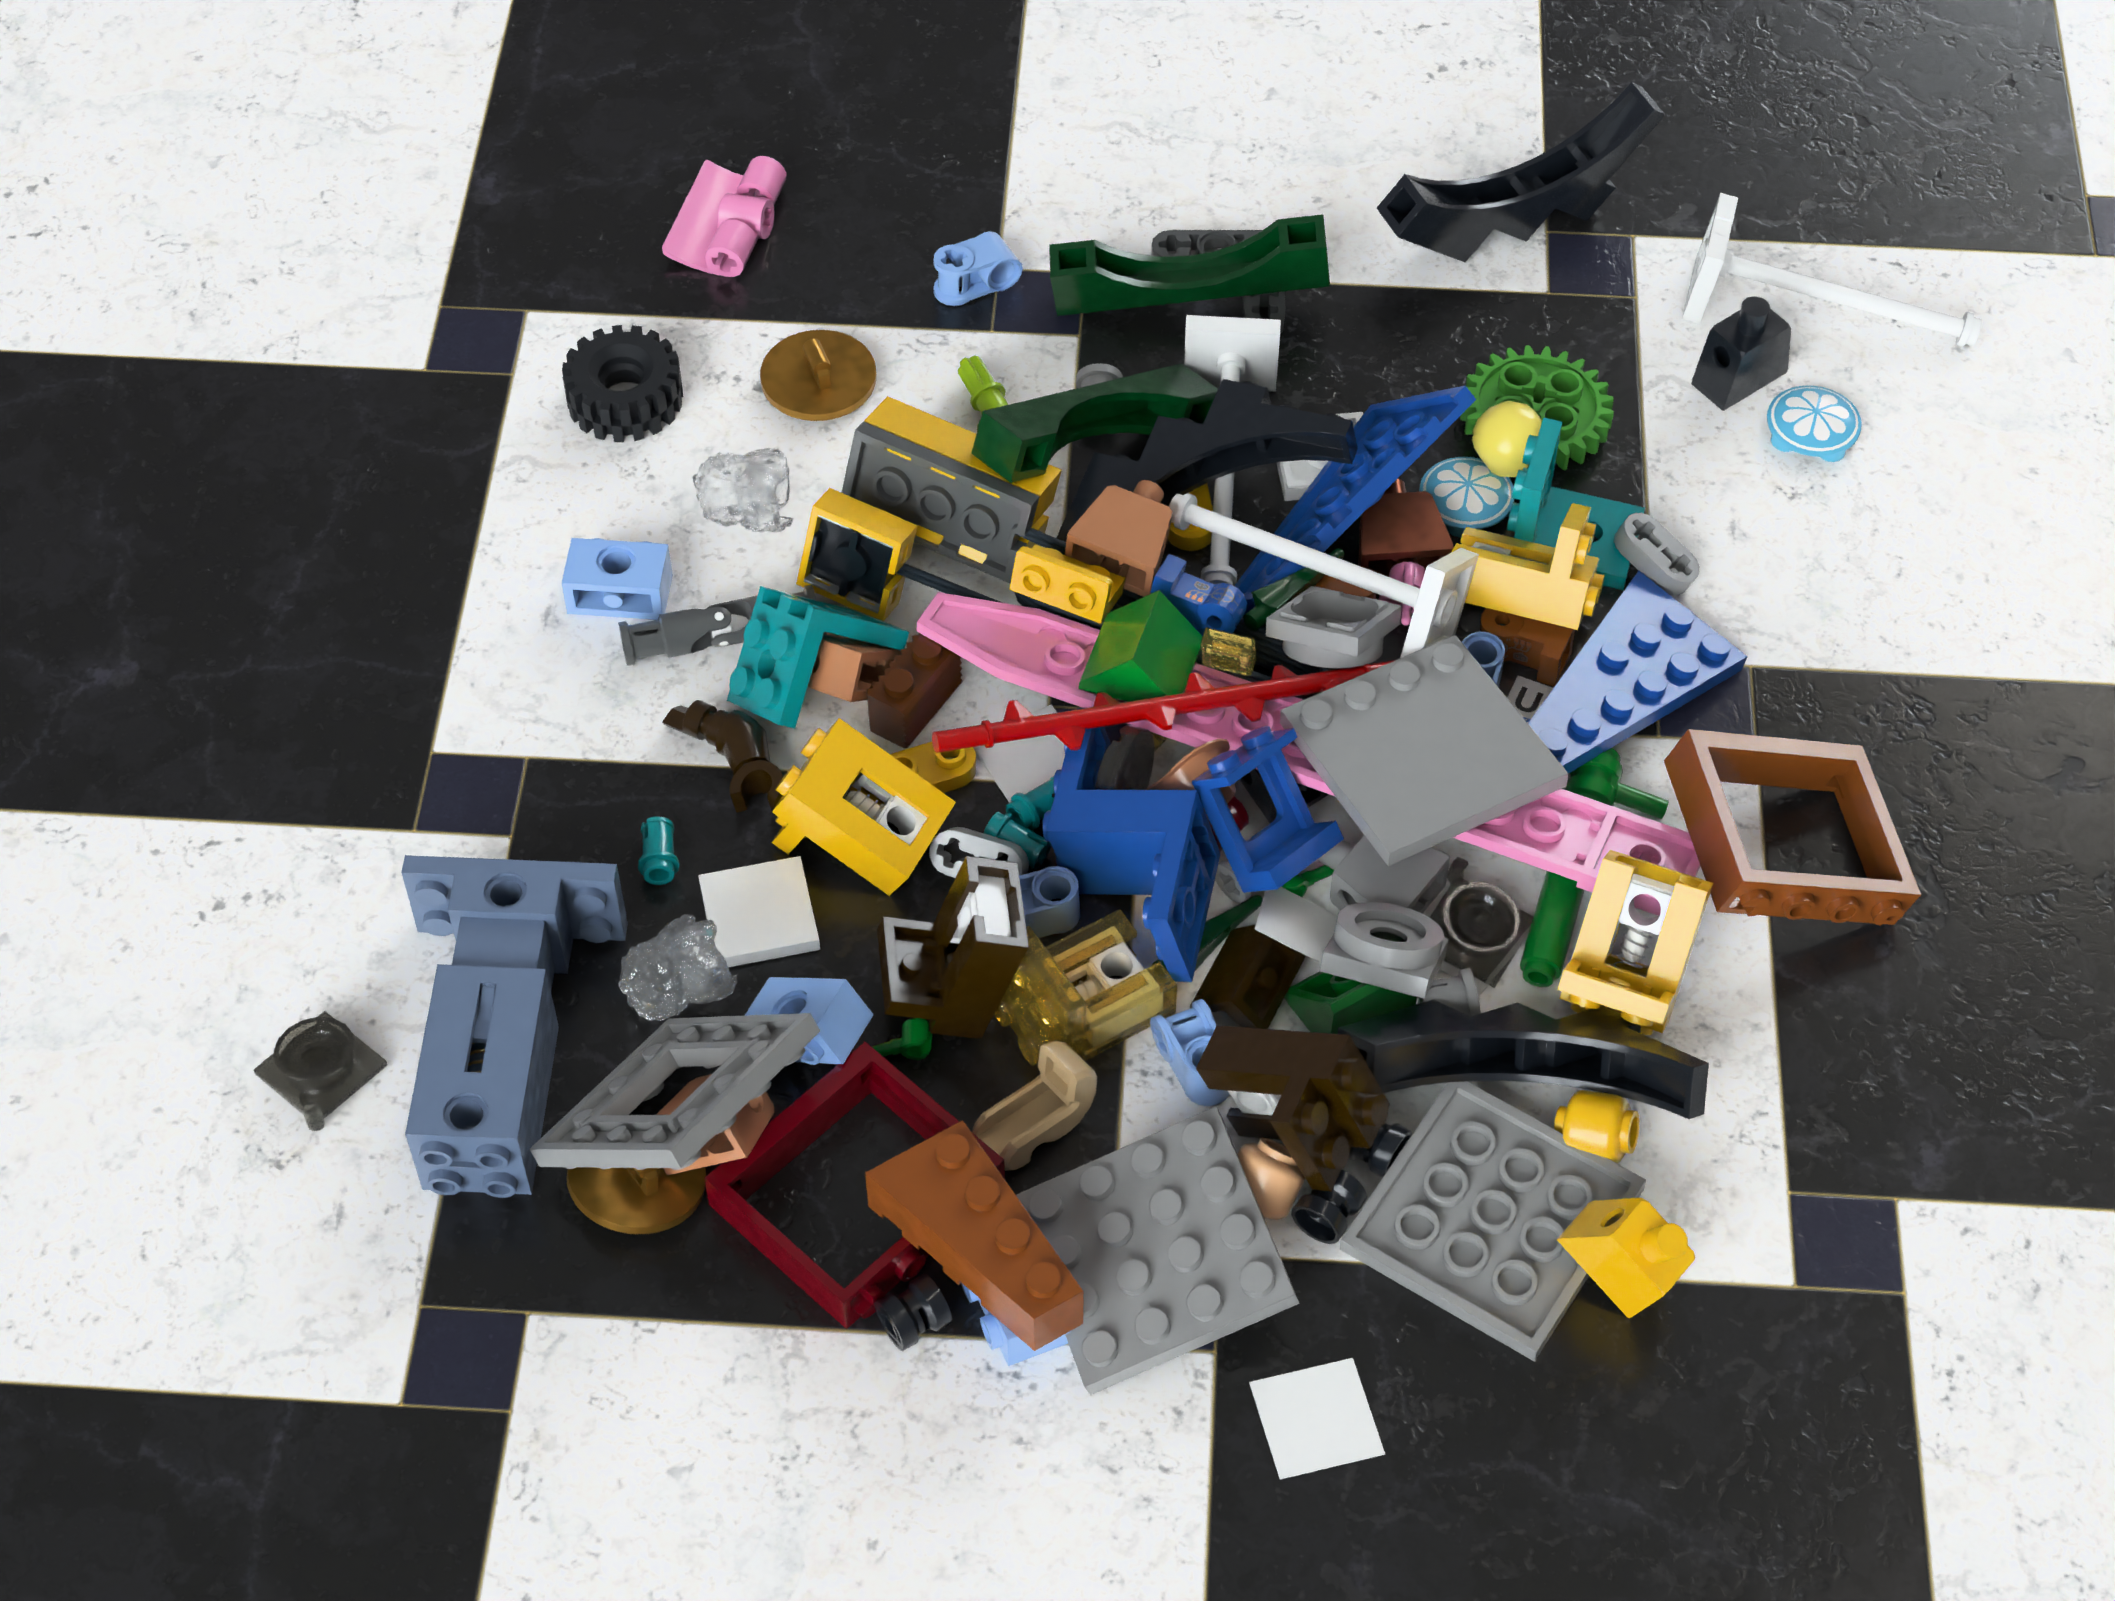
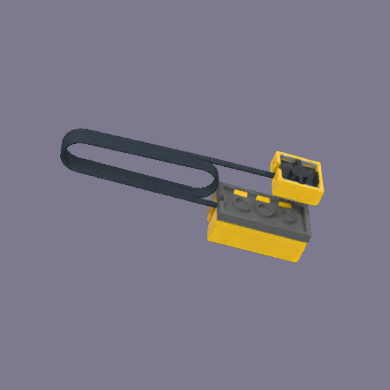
M887 396L855 429L842 492L829 488L812 507L796 585L803 588L812 585L815 593L881 621H885L899 604L905 577L946 594L1000 602L905 564L911 556L913 543L915 542L1011 583L1016 553L1021 546L1032 548L1036 544L1058 550L1065 555L1066 542L1045 534L1049 517L1043 514L1054 501L1062 470L1048 464L1045 474L1010 483L971 453L976 433ZM1123 589L1122 595L1115 604L1123 607L1143 598V596ZM1015 592L1017 601L1021 606L1041 609L1101 630L1103 622L1101 624ZM1242 618L1233 632V635L1254 640L1255 659L1239 657L1271 671L1277 665H1283L1296 675L1328 671L1327 668L1303 664L1288 657L1282 649L1283 640L1266 637V627L1262 626L1257 631H1252L1246 626ZM1204 638V642L1208 643V639ZM1201 651L1196 662L1250 682L1271 680L1269 676ZM1319 693L1300 695L1294 697L1305 700Z

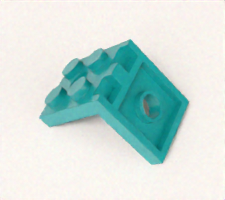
M1543 417L1538 436L1529 435L1522 463L1528 464L1529 467L1518 470L1512 498L1520 500V503L1513 502L1507 530L1515 532L1514 538L1556 548L1561 524L1571 504L1575 503L1591 507L1588 522L1596 524L1594 536L1598 541L1592 543L1591 550L1587 555L1599 558L1596 573L1605 575L1603 586L1624 590L1631 563L1616 548L1614 542L1615 533L1629 515L1644 513L1645 507L1552 487L1562 421Z
M760 586L751 619L744 630V643L737 667L730 677V690L726 701L775 724L795 729L824 632L901 650L906 646L909 631L854 609Z

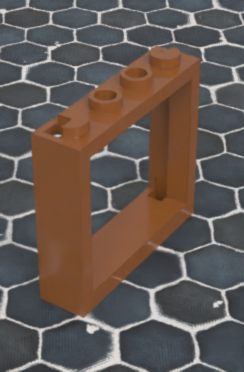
M1688 729L1665 758L1664 763L1705 880L1713 883L1710 894L1717 912L1747 914V916L1787 917L1791 920L1804 918L1831 920L1835 923L1859 922L1873 923L1879 926L1882 924L1894 925L1921 896L1863 746ZM1720 782L1834 792L1867 878L1752 869Z

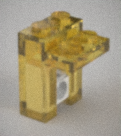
M1118 909L1047 947L1042 944L1031 927L1027 926L1029 948L994 1015L1003 1027L1010 1025L1018 1036L1019 1048L1024 1058L1032 1066L1038 1064L1041 1045L1050 1041L1065 1042L1084 1061H1087L1151 1027L1150 1020L1152 1017L1162 1015L1164 1018L1175 1014L1177 983L1161 962L1146 969L1136 958V954L1127 943L1137 937V931L1123 912ZM1110 976H1122V977H1124V978H1122V979H1112V978H1109V977H1110Z

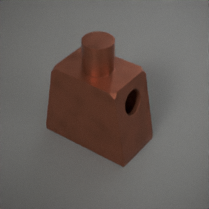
M1399 478L1384 492V495L1377 503L1369 507L1361 515L1358 566L1365 567L1389 577L1391 568L1401 562L1418 563L1426 569L1431 563L1450 554L1454 548L1432 494L1426 491L1406 492L1405 483Z

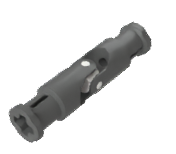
M812 585L805 586L803 592L793 593L794 595L817 600ZM757 596L711 605L706 609L696 608L659 615L658 620L628 625L626 621L618 622L627 666L634 665L636 659L666 654L668 658L695 653L709 646L723 647L744 643L745 627L732 632L730 624L731 614L740 615L750 620Z

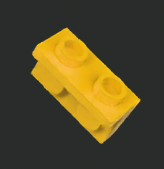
M1034 544L1032 548L1021 546L1017 551L1009 590L1101 624L1106 618L1107 613L1111 611L1122 595L1126 578L1111 573L1104 567L1090 565L1065 556L1058 550Z

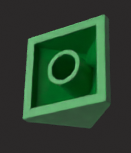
M1158 590L1107 613L1080 679L1079 689L1095 694L1105 692L1112 698L1127 702L1184 693L1190 673H1193L1202 649L1204 637L1167 597Z
M1320 971L1290 987L1284 997L1285 1001L1310 1032L1337 1034L1338 1027L1416 1005L1417 1001L1416 996Z

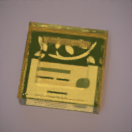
M1206 627L1201 641L1202 664L1207 667L1251 676L1256 661L1255 639Z

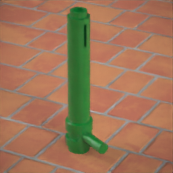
M1613 748L1602 752L1594 759L1570 772V778L1564 790L1610 806H1614L1615 802L1662 819L1665 815L1669 800L1620 783L1623 769L1620 764V755ZM1546 871L1520 961V969L1523 971L1522 975L1525 981L1538 987L1552 985L1555 980L1559 979L1562 973L1584 894V889L1576 887L1577 881Z

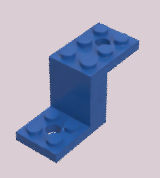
M1105 727L1085 729L1082 745L1079 750L1071 751L1064 744L1065 758L1063 766L1054 775L1053 789L1055 796L1051 811L1045 812L1043 818L1044 839L1046 842L1051 843L1056 855L1057 866L1067 868L1075 874L1078 879L1079 894L1152 895L1144 900L1143 923L1145 928L1150 929L1156 942L1157 958L1164 961L1172 982H1192L1221 855L1197 790H1116V787L1118 789V784H1120L1119 780H1121L1122 770H1120L1121 767Z

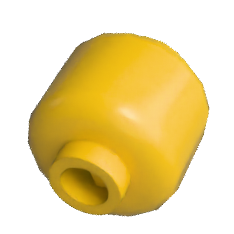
M1578 1090L1571 1097L1567 1106H1559L1555 1117L1554 1129L1563 1134L1564 1141L1569 1146L1608 1158L1618 1164L1626 1153L1632 1154L1638 1141L1640 1120L1638 1111L1631 1110L1630 1104L1625 1097L1602 1092Z

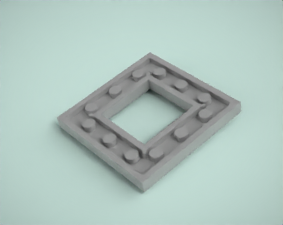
M811 1013L668 1018L529 1150L539 1167H565L567 1169L576 1167H596L600 1169L635 1168L637 1170L646 1168L680 1170L686 1168L701 1156L702 1152L700 1149L709 1140L735 1123L737 1119L736 1114L750 1100L761 1096L770 1088V1080L781 1069L803 1056L805 1053L804 1047L820 1032V1029ZM692 1066H704V1068L710 1069L720 1066L670 1115H629L643 1101L649 1100L660 1093L664 1088L663 1082L676 1069Z

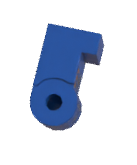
M1169 554L1154 576L1150 594L1160 590L1204 638L1208 639L1207 628L1233 634L1247 610V601L1244 594L1232 584H1213L1185 573L1187 561Z

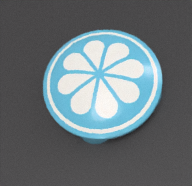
M1798 386L1787 389L1773 399L1767 412V423L1772 433L1771 443L1777 450L1783 452L1794 451L1807 456L1820 457L1828 462H1836L1844 458L1846 450L1854 445L1859 438L1862 427L1858 410L1846 397L1836 391L1819 386Z
M1454 457L1438 462L1424 474L1419 488V492L1426 491L1432 494L1448 532L1461 538L1466 527L1480 530L1501 522L1510 515L1511 507L1515 500L1512 498L1514 487L1510 478L1499 477L1493 474L1481 459L1474 457Z

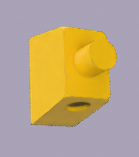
M1641 1197L1591 1201L1557 1239L1627 1318L1635 1316L1662 1298L1695 1260L1694 1251L1688 1246V1238L1685 1231L1677 1224H1668L1657 1210Z

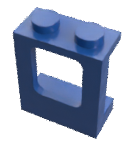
M1264 726L1247 733L1241 738L1243 743L1241 747L1237 750L1221 753L1207 762L1209 770L1192 781L1243 893L1279 889L1344 839L1336 821L1314 822L1281 749L1298 738L1294 728L1271 731L1269 726ZM1257 767L1275 805L1277 814L1273 822L1246 841L1240 833L1220 788L1231 786Z

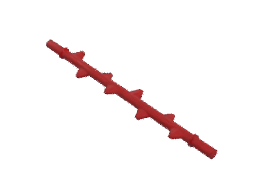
M1393 661L1296 675L1283 665L1274 666L1271 680L1219 688L1213 687L1198 672H1193L1189 674L1185 692L1181 694L1120 703L1107 693L1100 692L1096 694L1094 706L1091 708L1034 716L1019 701L1012 700L1008 702L1003 721L990 723L989 720L981 722V725L933 732L932 744L935 752L939 753L983 745L986 748H992L996 743L1054 734L1071 751H1076L1081 748L1085 729L1149 720L1162 730L1172 729L1175 715L1235 706L1251 722H1257L1261 719L1265 701L1323 692Z

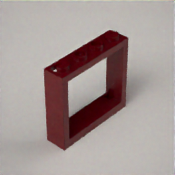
M864 1042L847 1057L844 1064L835 1066L768 1123L746 1158L721 1163L705 1177L709 1206L845 1329H848L860 1317L868 1318L876 1312L875 1301L885 1296L900 1281L908 1282L913 1279L924 1266L929 1254L922 1248L918 1250L904 1237H901L849 1285L843 1288L746 1200L870 1093L876 1096L926 1140L959 1122L867 1042ZM972 1133L1005 1179L1004 1159Z

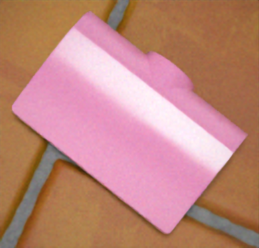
M758 156L751 160L744 175H740L709 160H705L662 246L663 254L686 266L710 274L725 277L740 275L758 238L767 239L771 233L774 222V204L787 176L784 167L773 158Z

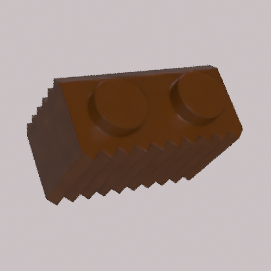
M919 632L918 635L912 636V642H906V648L901 649V655H896L895 661L889 662L890 668L884 669V675L878 676V682H872L873 688L867 689L870 731L902 748H908L963 682L961 679L962 673L960 672L962 670L960 666L962 664L961 657Z

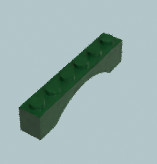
M1323 214L1277 219L1261 232L1238 244L1217 251L1191 256L1161 257L1136 254L1113 248L1097 240L1049 245L1050 279L1057 316L1330 287Z
M1181 363L985 410L982 412L981 419L977 425V434L971 453L1010 483L1045 474L1048 462L1058 450L1071 442L1085 437L1114 433L1150 435L1158 416L1174 419L1188 418L1196 423L1204 424L1218 388Z

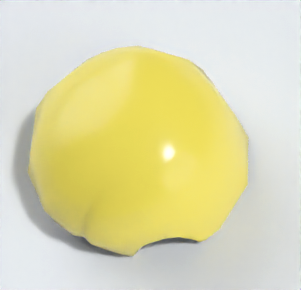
M1507 400L1489 407L1477 419L1472 431L1474 449L1493 474L1499 477H1516L1518 470L1529 467L1528 464L1522 463L1529 435L1538 436L1542 420L1533 408L1524 403Z

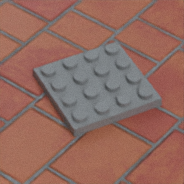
M1217 1106L1016 1194L1084 1291L1083 1324L1071 1330L1065 1336L1083 1385L1090 1395L1299 1304Z

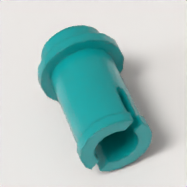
M1054 776L1026 794H1014L1011 797V802L1006 805V814L1009 812L1014 814L1015 821L1031 831L1037 829L1040 821L1044 818L1045 812L1051 811Z
M996 812L984 830V834L1011 841L1021 846L1027 854L1029 866L1034 870L1038 869L1040 864L1042 865L1051 849L1050 842H1046L1042 836L1017 823L1015 815L1010 812L1005 815Z
M655 816L648 818L647 823L643 822L641 824L643 855L638 860V870L648 883L663 885L672 881L674 875L679 871V860L674 855L673 822L668 818Z

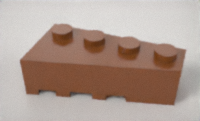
M963 1120L865 1172L868 1207L882 1219L886 1216L900 1228L902 1236L918 1250L922 1248L943 1266V1272L958 1285L960 1283L964 1284L981 1299V1305L1032 1350L1040 1349L1083 1324L1084 1291Z

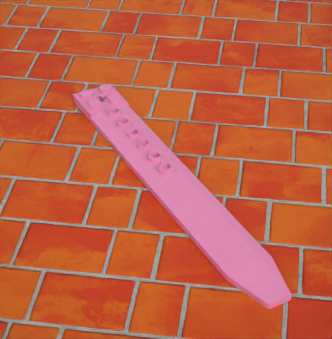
M940 592L935 595L917 621V632L999 679L1081 708H1091L1094 706L1096 694L1080 690L1079 682L1099 635V629L1037 608ZM1196 663L1193 672H1198L1215 688L1252 683ZM1288 697L1265 701L1261 719L1257 722H1251L1235 706L1175 715L1172 729L1162 730L1149 720L1129 722L1127 724L1196 748L1219 738L1227 739L1230 751L1243 745L1241 738L1260 727L1269 726L1271 731L1284 730L1280 724L1281 709L1298 703L1302 699ZM1115 699V700H1117V701L1120 702V703L1127 702V701ZM1294 741L1281 749L1296 783L1335 796ZM1559 789L1452 837L1577 881L1576 887L1589 892H1593L1602 860L1609 850L1646 860L1694 877L1697 876L1700 869V863L1689 832L1564 789ZM1639 894L1634 897L1635 908L1658 916L1661 914L1660 904L1652 895Z

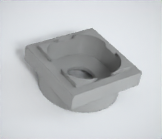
M1311 586L1266 618V637L1283 640L1282 649L1284 653L1291 659L1303 664L1323 668L1363 666L1381 657L1384 636L1400 625L1401 605Z
M1378 902L1351 904L1341 909L1338 913L1334 934L1323 951L1320 972L1425 999L1445 958L1449 938L1444 937L1442 928L1434 920L1415 910Z

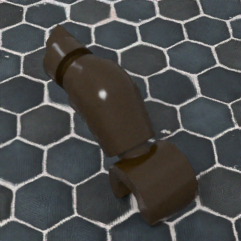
M701 700L694 701L689 708L682 705L671 708L662 722L664 725L696 739H706L708 744L716 747V751L720 755L726 757L734 773L729 787L736 812L748 810L747 804L749 799L759 793H768L767 799L771 811H773L783 796L775 790L783 779V775L779 768L770 762L765 729L753 717L742 711H717L715 706Z

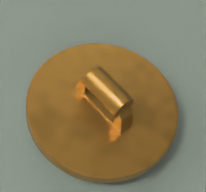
M809 330L793 334L781 340L770 349L760 369L761 387L767 400L777 410L788 416L808 421L831 420L855 411L868 400L876 384V365L868 348L854 337L832 330Z
M576 1167L567 1169V1186L576 1206L595 1223L621 1233L651 1234L670 1229L692 1215L704 1194L706 1169L702 1167L667 1175L663 1168L637 1170L635 1168L600 1169L596 1167Z

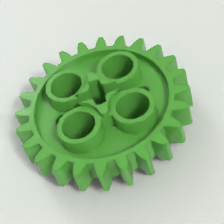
M1526 345L1524 355L1518 356L1512 348H1507L1504 360L1495 354H1491L1489 366L1483 363L1476 364L1475 375L1468 374L1466 379V387L1476 400L1460 415V420L1466 421L1465 434L1473 435L1472 431L1477 419L1489 407L1507 400L1527 404L1536 411L1542 421L1543 417L1562 421L1556 464L1562 470H1566L1569 458L1582 464L1584 463L1586 452L1596 454L1599 442L1605 443L1607 441L1608 431L1611 429L1614 414L1612 410L1614 398L1607 395L1609 386L1607 382H1597L1599 374L1597 369L1583 371L1584 359H1579L1571 364L1567 362V351H1563L1556 358L1551 356L1548 346H1545L1541 355L1534 354L1530 345Z

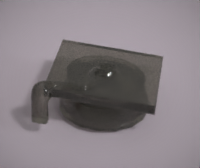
M1457 857L1453 860L1448 870L1447 879L1451 885L1429 918L1442 928L1444 937L1449 938L1444 961L1460 970L1470 968L1473 977L1495 988L1527 937L1533 916L1517 908L1512 897L1501 888L1486 882H1469L1463 879L1468 861Z
M324 1011L318 1017L302 1020L289 1027L278 1038L274 1053L253 1071L256 1076L304 1115L307 1126L311 1131H320L324 1128V1119L388 1064L384 1058L355 1036L345 1023L334 1019Z

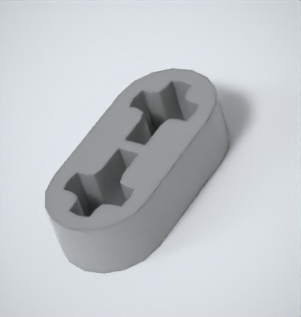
M1644 513L1629 515L1615 533L1614 542L1619 552L1638 571L1642 572L1669 595L1684 593L1699 575V564L1693 554L1650 515ZM1639 534L1643 539L1639 540L1635 536ZM1675 568L1678 572L1675 574L1670 569Z
M953 827L939 833L930 845L929 856L932 865L939 872L956 878L965 859L961 858L953 864L950 862L951 854L944 851V845L954 842L955 839L960 841V850L974 854V857L996 860L1005 853L1008 855V862L1018 864L1019 875L1027 874L1029 871V860L1021 846L1011 841L967 828Z

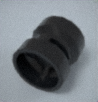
M1384 1123L1380 1127L1372 1147H1351L1349 1159L1356 1160L1360 1158L1369 1164L1371 1172L1383 1178L1411 1137L1412 1131L1398 1123L1392 1125Z
M1341 1169L1332 1191L1312 1189L1310 1194H1304L1299 1198L1292 1209L1291 1216L1296 1225L1311 1238L1325 1244H1335L1347 1229L1348 1223L1346 1218L1359 1212L1367 1199V1193L1363 1185L1354 1176Z
M922 1274L910 1281L907 1290L898 1295L889 1293L876 1300L874 1304L885 1332L900 1351H904L918 1343L920 1334L925 1331H939L952 1323V1315L943 1294L927 1274Z

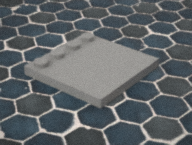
M1456 635L1280 711V724L1284 729L1294 728L1298 738L1293 740L1387 866L1493 820L1567 785L1568 772Z
M1467 1081L1448 1082L1341 1238L1340 1250L1535 1362L1589 1277L1557 1239L1589 1202L1595 1200L1639 1198L1644 1190L1646 1179L1608 1158L1569 1146L1565 1143L1563 1134Z

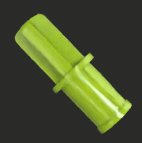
M979 356L965 357L960 361L958 374L971 394L970 404L974 410L982 413L985 410L1009 405L1004 398L1005 389L1003 385L994 381Z

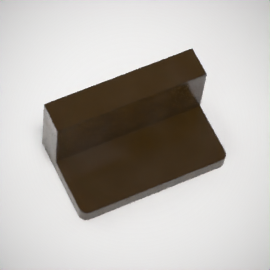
M1255 925L1236 928L1229 933L1192 1002L1203 999L1211 1012L1224 1010L1239 1027L1268 1029L1306 956L1255 930Z

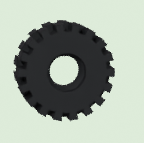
M622 325L612 326L613 333L604 334L602 328L593 331L594 339L589 341L586 337H582L578 340V351L570 348L566 354L567 362H563L562 378L567 407L573 422L579 421L580 429L586 434L594 429V435L597 439L605 440L607 434L613 435L614 442H624V435H633L634 441L644 439L643 432L650 430L653 435L661 432V422L663 421L670 425L675 420L674 411L680 412L682 407L681 397H683L679 358L677 352L672 350V344L666 338L660 342L659 333L650 330L647 335H643L641 326L632 325L630 332H623ZM624 382L638 384L636 387L625 391L609 389L613 385Z

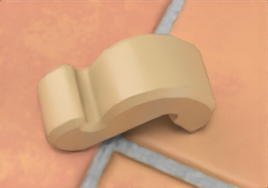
M1050 1041L1041 1045L1038 1069L1041 1074L983 1112L974 1124L972 1133L1004 1159L1005 1171L1016 1170L1031 1161L1032 1152L1037 1146L1042 1143L1056 1141L1066 1135L1079 1124L1092 1105L1096 1094L1097 1075L1065 1042Z

